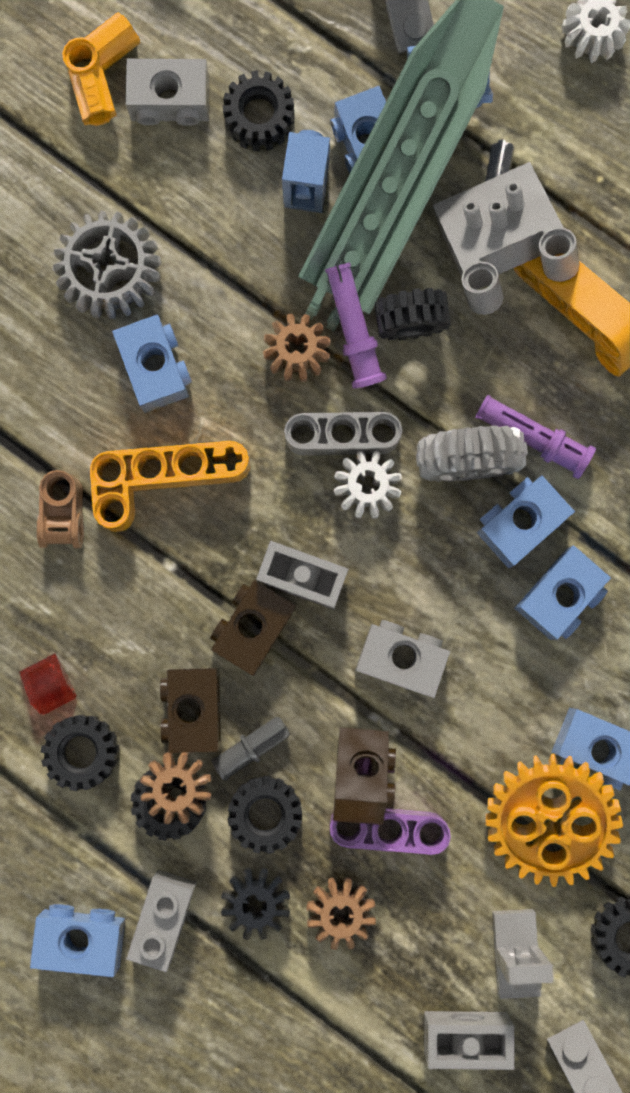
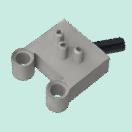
M499 139L497 143L491 146L485 182L433 205L441 233L462 276V285L468 305L473 312L483 315L493 313L503 303L504 296L498 274L541 256L543 271L547 278L562 282L574 277L580 265L575 235L563 227L531 163L528 162L511 170L515 148L512 143L506 142L505 139ZM564 253V255L562 256H554L556 254ZM489 286L486 289L477 290L480 287Z

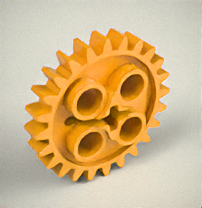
M555 754L550 755L549 762L546 765H542L537 755L533 756V767L530 769L521 761L517 762V776L505 771L504 782L506 786L494 784L493 794L497 798H488L487 809L491 812L486 814V826L492 827L488 829V841L496 842L494 845L495 856L506 854L505 868L508 869L518 864L519 878L522 879L529 872L534 873L536 885L541 882L543 876H549L552 887H556L558 877L561 876L565 877L569 885H573V874L579 873L584 879L588 880V867L590 865L602 871L603 863L600 856L614 857L613 847L610 844H620V834L615 829L623 828L622 818L620 815H617L621 811L619 800L612 799L615 795L612 785L602 786L604 783L603 774L598 772L589 777L590 769L587 762H584L578 769H575L572 756H568L563 765H558ZM550 788H557L563 791V794L557 798H549L543 795ZM575 797H580V798H581V799L575 800V801H573V802L571 803V800L574 799ZM525 815L531 817L533 821L522 825L516 823L514 819ZM582 816L593 819L591 823L584 826L574 823L575 819ZM535 838H537L532 844H527V843H526V842H530V841L534 840ZM553 843L563 846L561 850L556 852L544 849L545 846Z

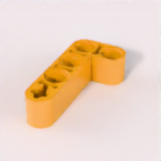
M564 253L556 254L554 256H562L564 255ZM541 256L514 267V271L524 282L595 342L596 357L607 371L616 377H620L630 368V303L580 261L579 269L575 276L562 282L547 278L543 271Z
M221 441L100 453L93 459L90 466L94 518L108 530L121 532L129 528L135 518L134 491L241 481L250 471L251 463L247 450L238 442ZM235 453L237 460H242V462L236 463L235 470L229 471L226 464H213L216 473H211L208 455L213 454L215 462L227 461L228 454ZM197 456L201 458L202 467L196 474L186 475L182 473L181 466L187 457ZM152 459L160 461L162 465L161 471L156 477L149 479L142 476L144 463ZM110 463L120 464L121 473L115 481L105 482L102 478L104 467ZM114 502L122 503L124 507L122 518L116 522H108L105 517L106 508Z

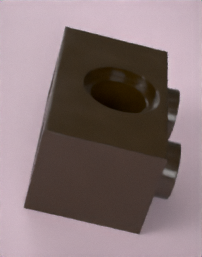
M254 580L250 587L245 584L241 586L231 605L236 607L235 612L229 621L222 618L210 637L215 642L211 651L252 676H255L297 608L290 601ZM247 615H257L262 621V631L254 638H247L240 631L241 620Z
M220 668L168 669L167 678H161L160 680L161 702H168V719L161 720L162 744L168 743V752L170 753L219 752L221 750ZM186 698L195 699L201 706V715L196 721H187L181 716L180 705Z
M340 727L333 821L383 825L386 809L394 808L395 784L387 782L388 773L395 772L396 748H389V731ZM360 775H368V776H371V777H370V778H365V777H361Z

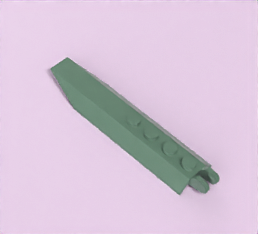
M455 0L412 50L298 276L318 287L305 314L310 316V320L317 315L326 292L333 295L325 269L337 266L340 280L343 282L338 266L348 262L351 263L350 267L362 311L368 314L372 311L486 90L504 9L503 5L494 0ZM337 307L331 311L326 328L333 332L340 321Z

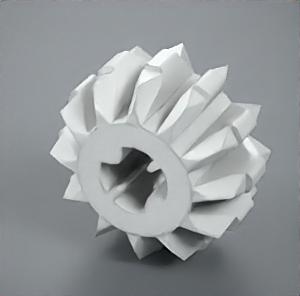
M578 0L577 3L569 5L565 14L566 19H564L561 26L562 33L567 35L564 41L565 48L576 46V59L581 57L583 53L589 55L591 64L597 60L599 54L606 60L611 58L615 50L623 47L626 41L625 34L630 29V20L625 19L627 6L616 7V0Z
M358 451L357 466L351 459L345 458L342 464L349 473L335 472L334 479L346 485L336 487L334 494L335 496L349 495L341 504V508L347 510L356 503L358 505L355 511L356 518L362 517L364 507H369L372 519L378 518L379 510L377 504L379 503L384 510L389 512L392 510L393 505L386 496L399 498L401 495V490L389 486L400 482L402 479L401 474L393 473L387 475V472L394 466V461L389 459L382 466L378 465L380 459V452L374 451L371 462H366L365 453ZM365 476H371L374 478L373 484L378 486L379 489L375 492L372 488L370 494H364L361 492L362 485L356 483L357 480L360 478L364 481Z

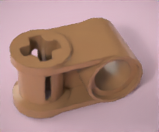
M50 471L40 481L39 515L37 520V541L40 548H47L49 544H72L74 548H82L83 545L82 484L76 477L65 471ZM66 479L70 484V493L67 498L57 501L53 496V486L59 480ZM68 529L66 532H54L53 530Z

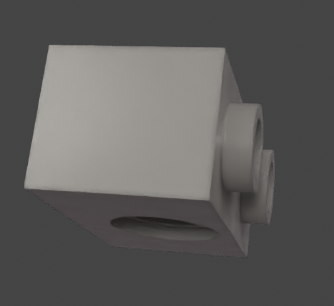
M127 59L126 107L131 121H137L142 125H156L160 121H176L178 124L186 126L196 125L199 121H209V72L206 59ZM165 90L177 91L176 95L170 99L159 97Z
M270 541L256 580L261 584L334 610L348 568Z
M381 620L380 626L371 624L355 671L435 698L450 651L441 648L443 640L420 633L418 640L402 635L405 627L386 620ZM400 645L408 646L414 653L413 664L407 669H399L392 661V653Z
M158 869L152 877L126 960L167 972L179 941L197 884L196 881Z
M424 1011V1055L428 1069L514 1070V1024L508 1013Z

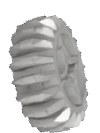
M100 210L98 221L94 222L90 215L85 214L83 218L86 225L80 228L78 224L71 222L70 228L74 233L72 237L60 234V241L66 248L54 249L55 257L61 261L53 265L54 273L61 276L57 279L56 284L60 290H66L64 297L68 303L77 301L76 308L81 313L90 308L92 316L98 319L103 309H105L109 319L114 320L116 309L121 308L123 313L129 316L131 314L130 303L135 302L141 308L145 303L140 295L144 293L152 296L155 293L154 288L148 282L160 281V274L154 269L162 264L160 256L154 254L158 250L156 241L148 240L150 233L146 227L137 229L138 222L135 218L131 217L124 223L122 213L118 211L109 220L106 212ZM102 240L97 248L87 249L93 243ZM120 240L127 242L138 252V265L132 264L128 258L120 256ZM112 258L115 265H108L106 271H102L100 265H107ZM78 266H82L87 272L94 274L93 282L96 285L94 291L85 288L79 283L77 276ZM122 280L129 281L124 287L111 292L117 282Z
M495 425L490 427L480 426L452 429L451 431L439 432L438 434H430L418 441L416 461L420 477L428 481L452 482L489 479L491 477L513 474L523 469L527 465V443L524 442L523 432L515 427H498Z

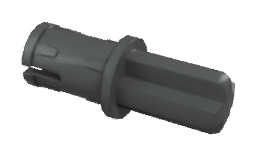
M275 717L247 737L244 734L241 735V741L216 758L211 759L212 764L221 778L227 781L229 777L253 761L259 763L261 761L260 756L287 739L290 732L282 719Z

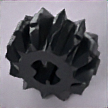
M246 868L244 870L246 883L239 877L232 876L229 883L235 891L223 890L221 895L224 901L232 903L222 908L221 915L223 917L236 916L229 924V929L233 932L241 925H244L243 938L246 940L250 939L252 929L258 930L261 940L267 939L266 925L279 932L282 929V924L276 916L284 918L289 917L290 908L280 904L290 899V892L286 890L275 892L282 884L283 879L277 876L270 883L266 882L268 877L267 868L261 869L259 879H254L252 869ZM251 895H256L258 901H266L267 904L263 903L260 912H255L253 906L246 907Z

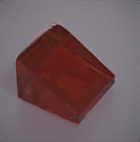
M55 653L19 672L30 704L41 715L47 714L77 697Z

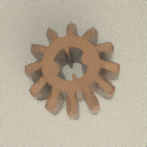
M288 314V326L286 327L280 322L274 321L272 327L277 335L265 334L264 342L271 346L263 351L264 359L274 360L270 366V370L274 374L285 368L284 380L290 382L294 372H299L300 381L306 382L307 369L318 376L321 373V367L318 362L324 363L330 359V354L322 350L330 346V338L320 336L323 331L321 323H317L309 328L310 316L307 314L303 315L300 324H295L293 314ZM293 342L297 346L304 343V353L300 354L298 351H294L290 354V343Z
M170 752L163 755L165 768L160 763L152 761L148 767L156 777L143 776L140 781L145 786L153 787V790L141 795L142 801L155 799L157 802L151 807L149 814L155 816L162 808L165 809L164 823L166 824L172 822L175 811H177L182 824L188 823V808L197 815H201L204 811L203 806L195 798L210 800L212 796L210 791L199 788L200 785H205L212 780L211 775L205 774L197 777L195 773L201 769L203 762L197 760L191 768L187 767L189 759L187 752L180 754L177 765H175L173 755ZM178 777L184 781L181 786L186 785L187 792H182L177 798H174L169 794L172 789H166V783H171Z
M332 877L328 879L329 893L319 886L314 889L315 896L321 902H307L306 909L316 914L307 919V925L309 928L321 927L316 934L318 942L324 941L331 935V949L337 950L339 940L343 938L346 940L348 949H353L355 945L352 935L356 934L365 941L368 939L369 934L362 925L372 926L376 923V917L366 913L375 907L374 899L370 898L361 900L367 892L363 884L351 892L352 879L345 877L343 889H337L336 880ZM346 905L350 907L348 908L349 919L346 920L340 917L334 920L333 907L336 906L339 909L345 908Z

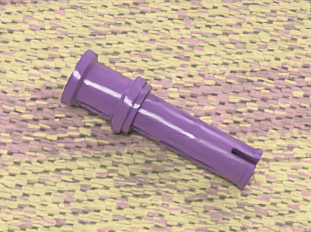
M348 262L338 266L343 282L340 280L337 266L325 269V272L328 275L346 339L342 352L344 356L349 358L354 376L351 384L352 388L355 389L382 382L387 379L385 372L380 370L375 352L378 343L377 340H374V336L369 337L350 267L351 263Z
M489 395L486 396L475 418L481 419L492 426H509L521 430L524 435V442L541 452L540 457L543 458V461L547 463L553 461L572 471L573 477L576 479L581 477L596 451V448L592 445L585 447L566 436V431L555 429L553 432L491 398Z

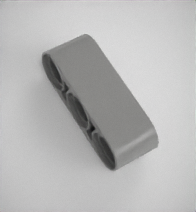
M387 412L300 413L292 416L287 421L284 434L288 448L297 455H357L358 451H363L365 455H373L374 451H378L380 454H387L393 451L399 444L402 426L396 416ZM381 424L387 425L392 429L394 438L389 442H379L372 435L373 428ZM340 425L348 426L354 432V437L348 443H339L332 437L333 429ZM298 426H307L314 432V437L310 442L300 444L291 437L293 430Z

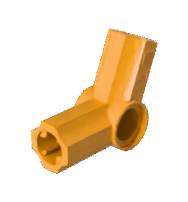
M119 12L85 38L80 37L70 40L64 46L62 52L63 61L69 73L84 125L99 126L109 123L112 118L117 116L104 71L141 43L130 22ZM83 59L92 60L85 67H76V64Z

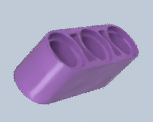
M386 809L384 821L393 819L400 823L399 834L390 840L383 839L378 835L379 825L360 823L356 834L343 836L336 829L338 821H333V814L329 822L333 840L338 845L346 848L432 855L444 851L449 845L451 838L450 829L446 822L438 814L425 811ZM432 822L438 824L441 827V834L435 842L426 843L420 840L419 833L423 825Z

